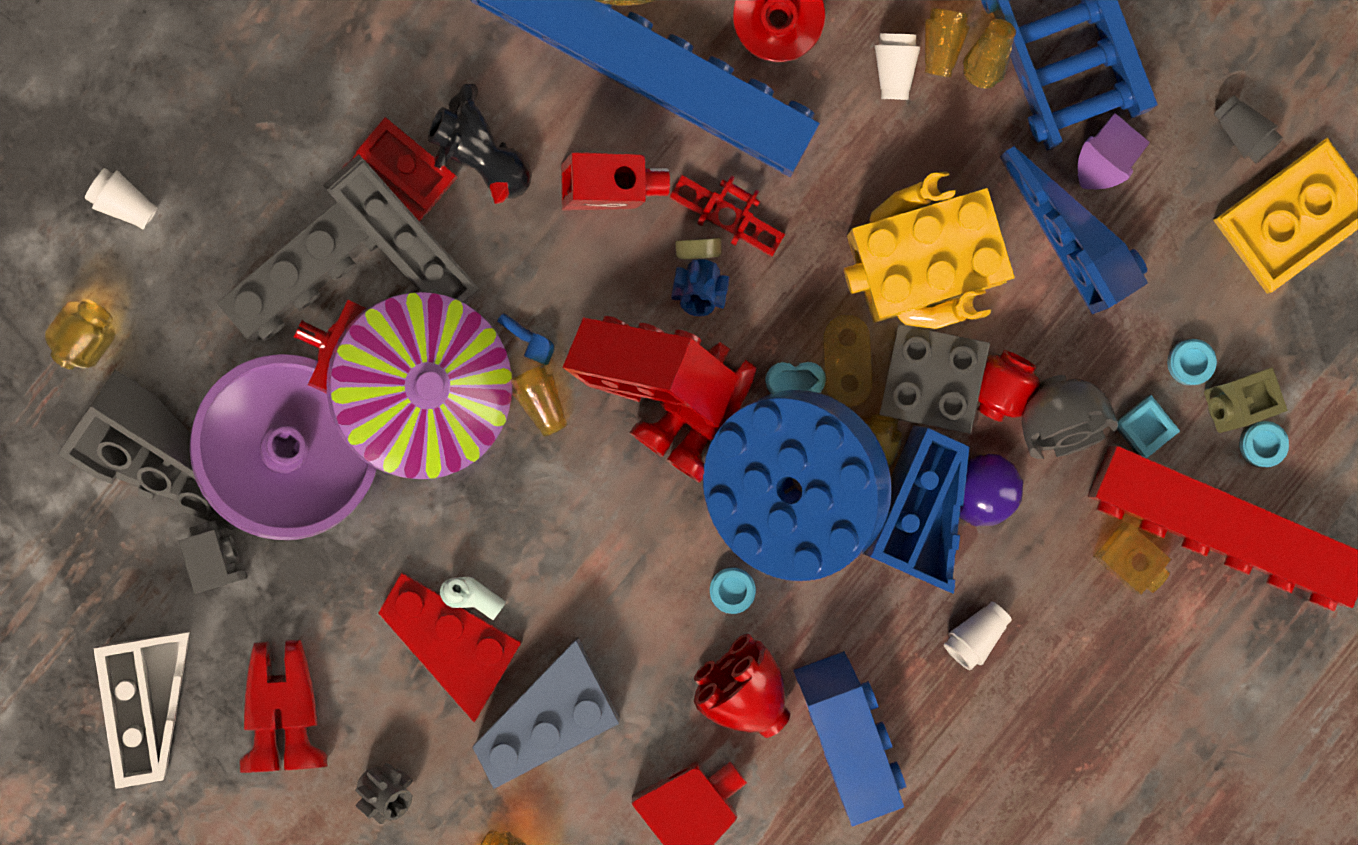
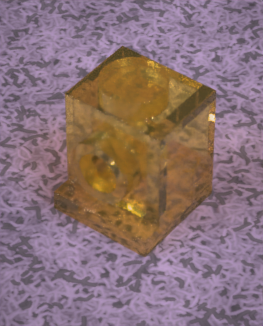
M1122 522L1093 556L1131 591L1140 595L1146 589L1154 593L1170 575V572L1165 567L1172 559L1139 532L1138 528L1132 523ZM1138 553H1142L1146 558V566L1140 571L1135 570L1132 566V558Z

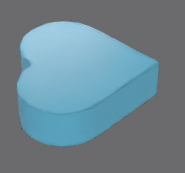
M812 362L801 363L797 367L790 363H777L768 370L765 378L766 388L771 394L785 390H807L820 393L826 382L823 369Z

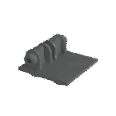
M899 324L879 415L905 422H916L971 434L990 343Z

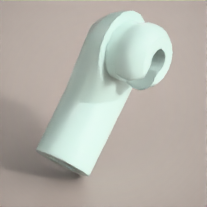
M472 577L450 578L440 588V596L446 605L452 608L474 607L491 620L496 618L506 604L505 600Z

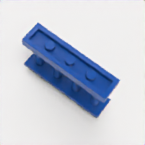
M981 0L986 13H993L1032 112V115L1028 117L1030 130L1037 143L1043 141L1046 151L1055 148L1062 142L1059 129L1117 107H1121L1123 110L1128 109L1132 119L1151 111L1158 105L1118 0H1081V3L1020 27H1018L1009 4L1011 0ZM1085 21L1089 24L1095 23L1101 40L1097 41L1096 47L1035 70L1025 44ZM1104 64L1106 67H1112L1118 82L1114 84L1113 90L1051 113L1042 89L1043 86Z

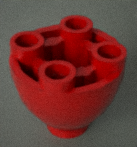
M744 634L737 638L729 651L716 663L713 660L706 662L698 669L694 676V681L698 684V687L695 691L693 702L704 716L718 725L738 731L759 732L764 738H769L779 733L790 719L791 712L785 706V686L780 668L766 646L761 641L755 640L750 634Z

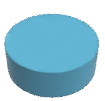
M1188 339L1179 342L1171 349L1167 360L1171 376L1177 382L1184 385H1197L1206 382L1214 374L1217 364L1216 355L1212 347L1199 339Z
M1269 421L1256 422L1249 425L1241 434L1239 448L1243 458L1251 465L1256 467H1272L1279 464L1286 457L1289 450V439L1284 429L1278 424Z
M728 567L715 574L710 583L709 591L712 602L719 610L729 614H737L748 609L753 603L756 587L752 577L746 571L737 567Z

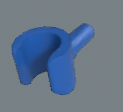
M503 313L497 322L521 340L529 343L524 357L548 365L554 352L552 341L531 332L529 329H525L507 314Z

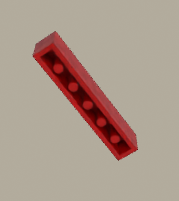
M1119 446L1108 447L1087 496L1099 502L1096 510L1119 520L1123 519L1125 513L1141 520L1138 528L1161 538H1165L1167 531L1184 538L1181 544L1183 548L1207 557L1210 550L1226 556L1223 565L1241 573L1250 575L1252 568L1269 575L1266 580L1267 584L1292 594L1295 587L1311 593L1309 602L1335 612L1337 605L1348 608L1354 607L1358 598V549Z

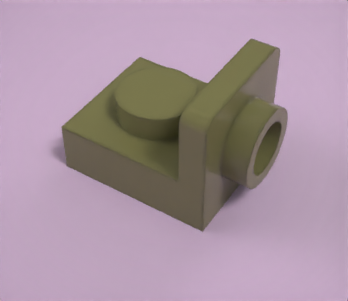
M1273 367L1204 391L1210 416L1219 433L1245 427L1288 411Z

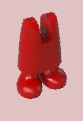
M720 341L708 350L710 354L722 363L731 351L728 346ZM745 360L740 368L734 372L739 378L719 427L706 424L701 416L693 410L682 406L679 415L667 411L655 423L644 421L636 423L629 433L663 458L684 424L690 425V432L671 452L667 461L693 480L701 483L705 464L702 459L703 450L708 441L712 442L715 434L728 418L740 410L755 377L757 367L748 360ZM661 401L659 404L664 408L666 402Z
M286 640L284 658L286 674L272 675V658L269 642H255L253 644L246 681L244 730L255 731L254 745L249 752L241 757L239 761L240 773L281 770V757L276 741L277 729L285 730L284 770L328 767L327 754L322 749L312 746L307 736L306 727L318 725L310 671L301 640Z

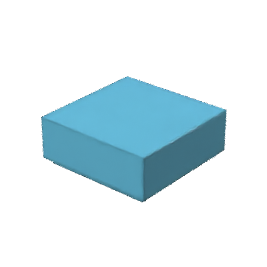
M1152 395L1147 396L1117 420L1118 432L1136 454L1148 458L1180 432Z

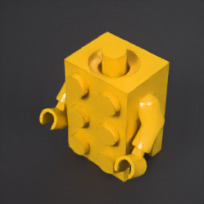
M946 171L931 173L925 178L924 182H919L894 192L871 212L869 224L852 228L847 235V239L855 264L844 267V274L851 294L864 292L873 323L898 316L899 320L908 326L938 329L964 321L966 318H983L991 313V309L977 312L973 307L974 298L977 295L986 294L984 290L1007 283L1006 281L1015 277L988 188L952 198L955 195V190L941 194L937 189L938 180L950 174ZM932 200H933V201L946 200V201H942V202H939V203H936V204H932V205H929V206H926V207H922V206H925V205L931 203Z

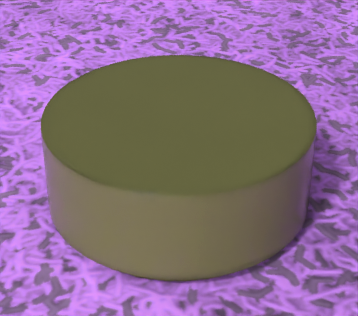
M721 238L675 241L676 257L679 259L720 257V254H722Z

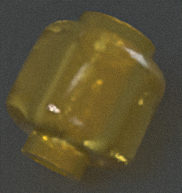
M87 299L81 302H68L65 304L45 332L46 343L52 350L50 353L51 358L60 366L73 370L75 367L86 369L96 366L116 337L111 314L99 304Z

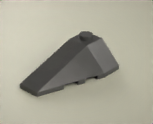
M114 370L58 454L99 480L113 484L116 478L138 486V494L153 499L155 494L162 495L177 501L178 507L183 512L209 522L216 520L217 525L230 530L235 529L234 525L220 516L208 503L196 482L190 460L191 433L153 393L140 386L135 380Z

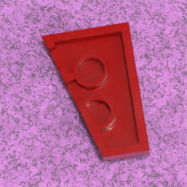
M404 572L399 576L378 612L475 723L522 641L465 608H452L446 605L440 593Z

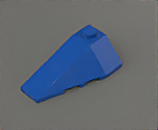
M1015 146L1000 156L1091 314L1112 307L1148 284L1144 276L1148 272L1146 264L1135 249L1129 251L1126 244Z

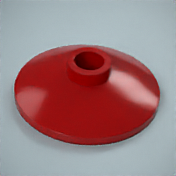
M736 0L733 10L734 28L741 43L755 56L771 62L795 60L810 51L819 40L825 24L823 0ZM774 12H782L787 17V23L781 27H776L770 22V16Z

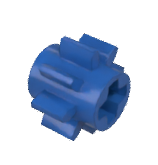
M705 259L692 260L686 269L676 268L671 298L672 300H680L681 308L686 313L693 316H707L713 312L715 306L722 309L725 307L730 278L726 275L720 276L719 267L712 261Z

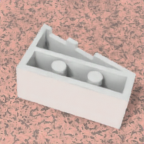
M191 630L104 644L93 648L116 789L162 781L166 776Z

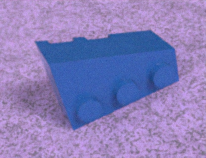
M913 426L890 477L891 502L887 519L880 534L863 553L864 555L954 594L955 579H953L956 550H959L960 535H958L960 507L964 503L969 446L929 428Z
M845 651L793 670L851 826L853 827L904 808L899 790L907 788L897 761L890 764L888 762L885 750L893 747L883 721L875 724L870 711L878 708L875 695L869 681L860 684Z

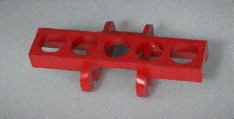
M683 175L680 177L669 198L700 216L697 221L698 225L702 227L704 222L708 220L734 235L730 242L734 246L741 239L768 256L773 257L785 234L754 217L753 213L749 212L752 204L758 207L761 202L756 199L760 191L756 190L753 194H750L733 184L735 177L732 175L728 182L725 180L721 181L720 186L724 188L721 194L713 193ZM687 185L696 191V198L690 202L679 195L681 187ZM728 192L747 203L743 211L724 200ZM703 197H708L710 200L705 209L698 206L699 201ZM716 204V209L712 213H710L714 205ZM724 208H730L736 214V219L731 225H724L718 219L719 212ZM749 222L756 226L755 233L751 236L744 233ZM766 231L775 236V244L772 247H768L758 241V236L761 232Z

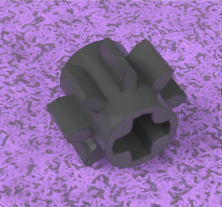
M388 762L383 767H371L361 775L357 782L355 791L362 799L355 806L367 818L373 817L380 824H383L386 819L390 821L399 819L408 811L412 803L413 795L406 788L410 786L413 780L400 768L395 769Z

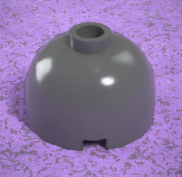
M1065 375L1053 376L1040 383V390L1034 393L1026 404L1021 420L1024 440L1029 454L1036 459H1044L1042 453L1044 450L1054 449L1056 457L1084 450L1106 439L1103 430L1108 426L1113 431L1118 428V421L1105 393L1090 382L1081 379L1067 380Z

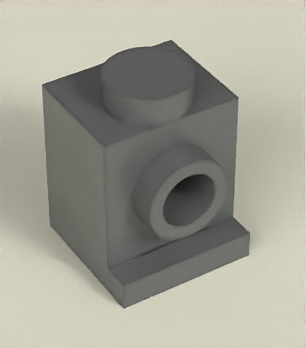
M216 520L189 528L191 537L178 540L194 594L247 579L245 570L236 572L234 563L239 561L234 539L231 535L225 537L223 528H218Z

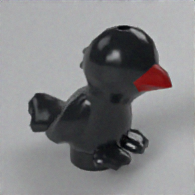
M464 84L460 92L450 100L448 104L449 109L440 108L431 123L428 141L440 146L434 159V167L440 169L447 163L448 159H451L456 163L474 168L482 176L486 186L490 189L494 204L503 203L506 199L517 198L523 195L530 186L532 174L529 164L521 153L513 148H508L505 142H501L499 147L495 145L490 127L474 103L478 94L476 84Z

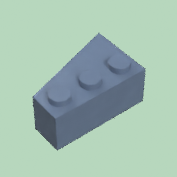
M579 637L566 648L473 745L472 748L493 789L619 724L620 716Z

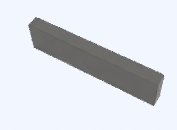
M359 154L323 185L420 292L436 293L464 303L479 289Z

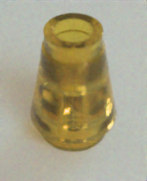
M938 8L931 9L930 19H925L926 66L924 73L952 77V71L955 68L970 26L966 25L968 14Z
M1002 19L991 21L983 34L964 56V76L974 86L985 89L992 88L1006 77L1016 30L1011 23Z
M544 365L534 367L511 380L515 389L511 394L536 427L540 429L543 437L558 432L568 425L564 417L565 414L553 373L548 374Z

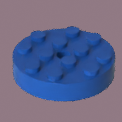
M807 390L775 392L740 409L729 417L717 431L705 459L703 475L705 501L712 522L719 535L744 562L776 578L791 581H810L821 579L840 571L873 544L888 516L891 502V478L887 459L879 441L869 426L854 411L841 402L817 392ZM792 478L796 479L801 485L802 492L795 488L785 494L784 491L794 485Z

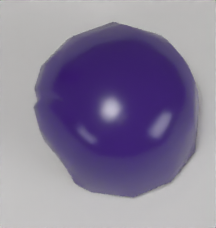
M995 454L978 455L970 459L967 465L964 503L960 507L959 518L973 526H994L1014 514L1021 504L1023 497V479L1015 465L1002 456Z

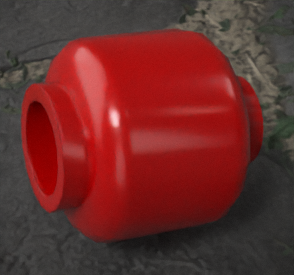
M1003 350L1001 355L992 354L988 356L978 398L980 402L978 411L998 422H1002L1005 416L1011 418L1021 417L1026 404L1032 395L1036 393L1040 385V380L1034 373L1036 366L1026 358L1008 350Z

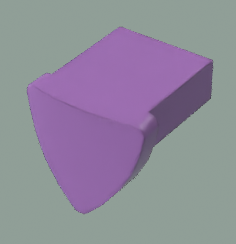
M1114 113L1095 137L1090 136L1082 147L1078 160L1080 186L1083 189H1106L1128 180L1133 173L1131 167L1150 142Z

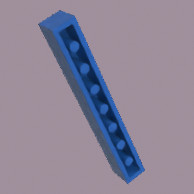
M471 0L472 3L790 178L820 124L812 119L815 113L806 106L792 100L789 105L782 103L772 97L774 90L766 84L750 78L748 83L732 75L734 68L726 62L710 56L708 61L692 53L694 47L686 40L674 34H669L666 39L651 30L653 24L644 17L634 12H629L626 17L611 8L613 5L611 0Z

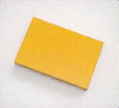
M1326 138L1213 221L1268 294L1358 230V178L1330 140Z

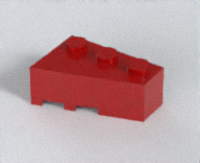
M604 316L602 321L583 317L562 367L589 387L640 402L641 397L666 402L664 407L666 411L678 415L683 406L701 416L706 424L716 427L720 426L739 378L732 370L700 345L702 340L690 332L677 329L674 335L668 334L647 323H639L638 327H631L611 316Z

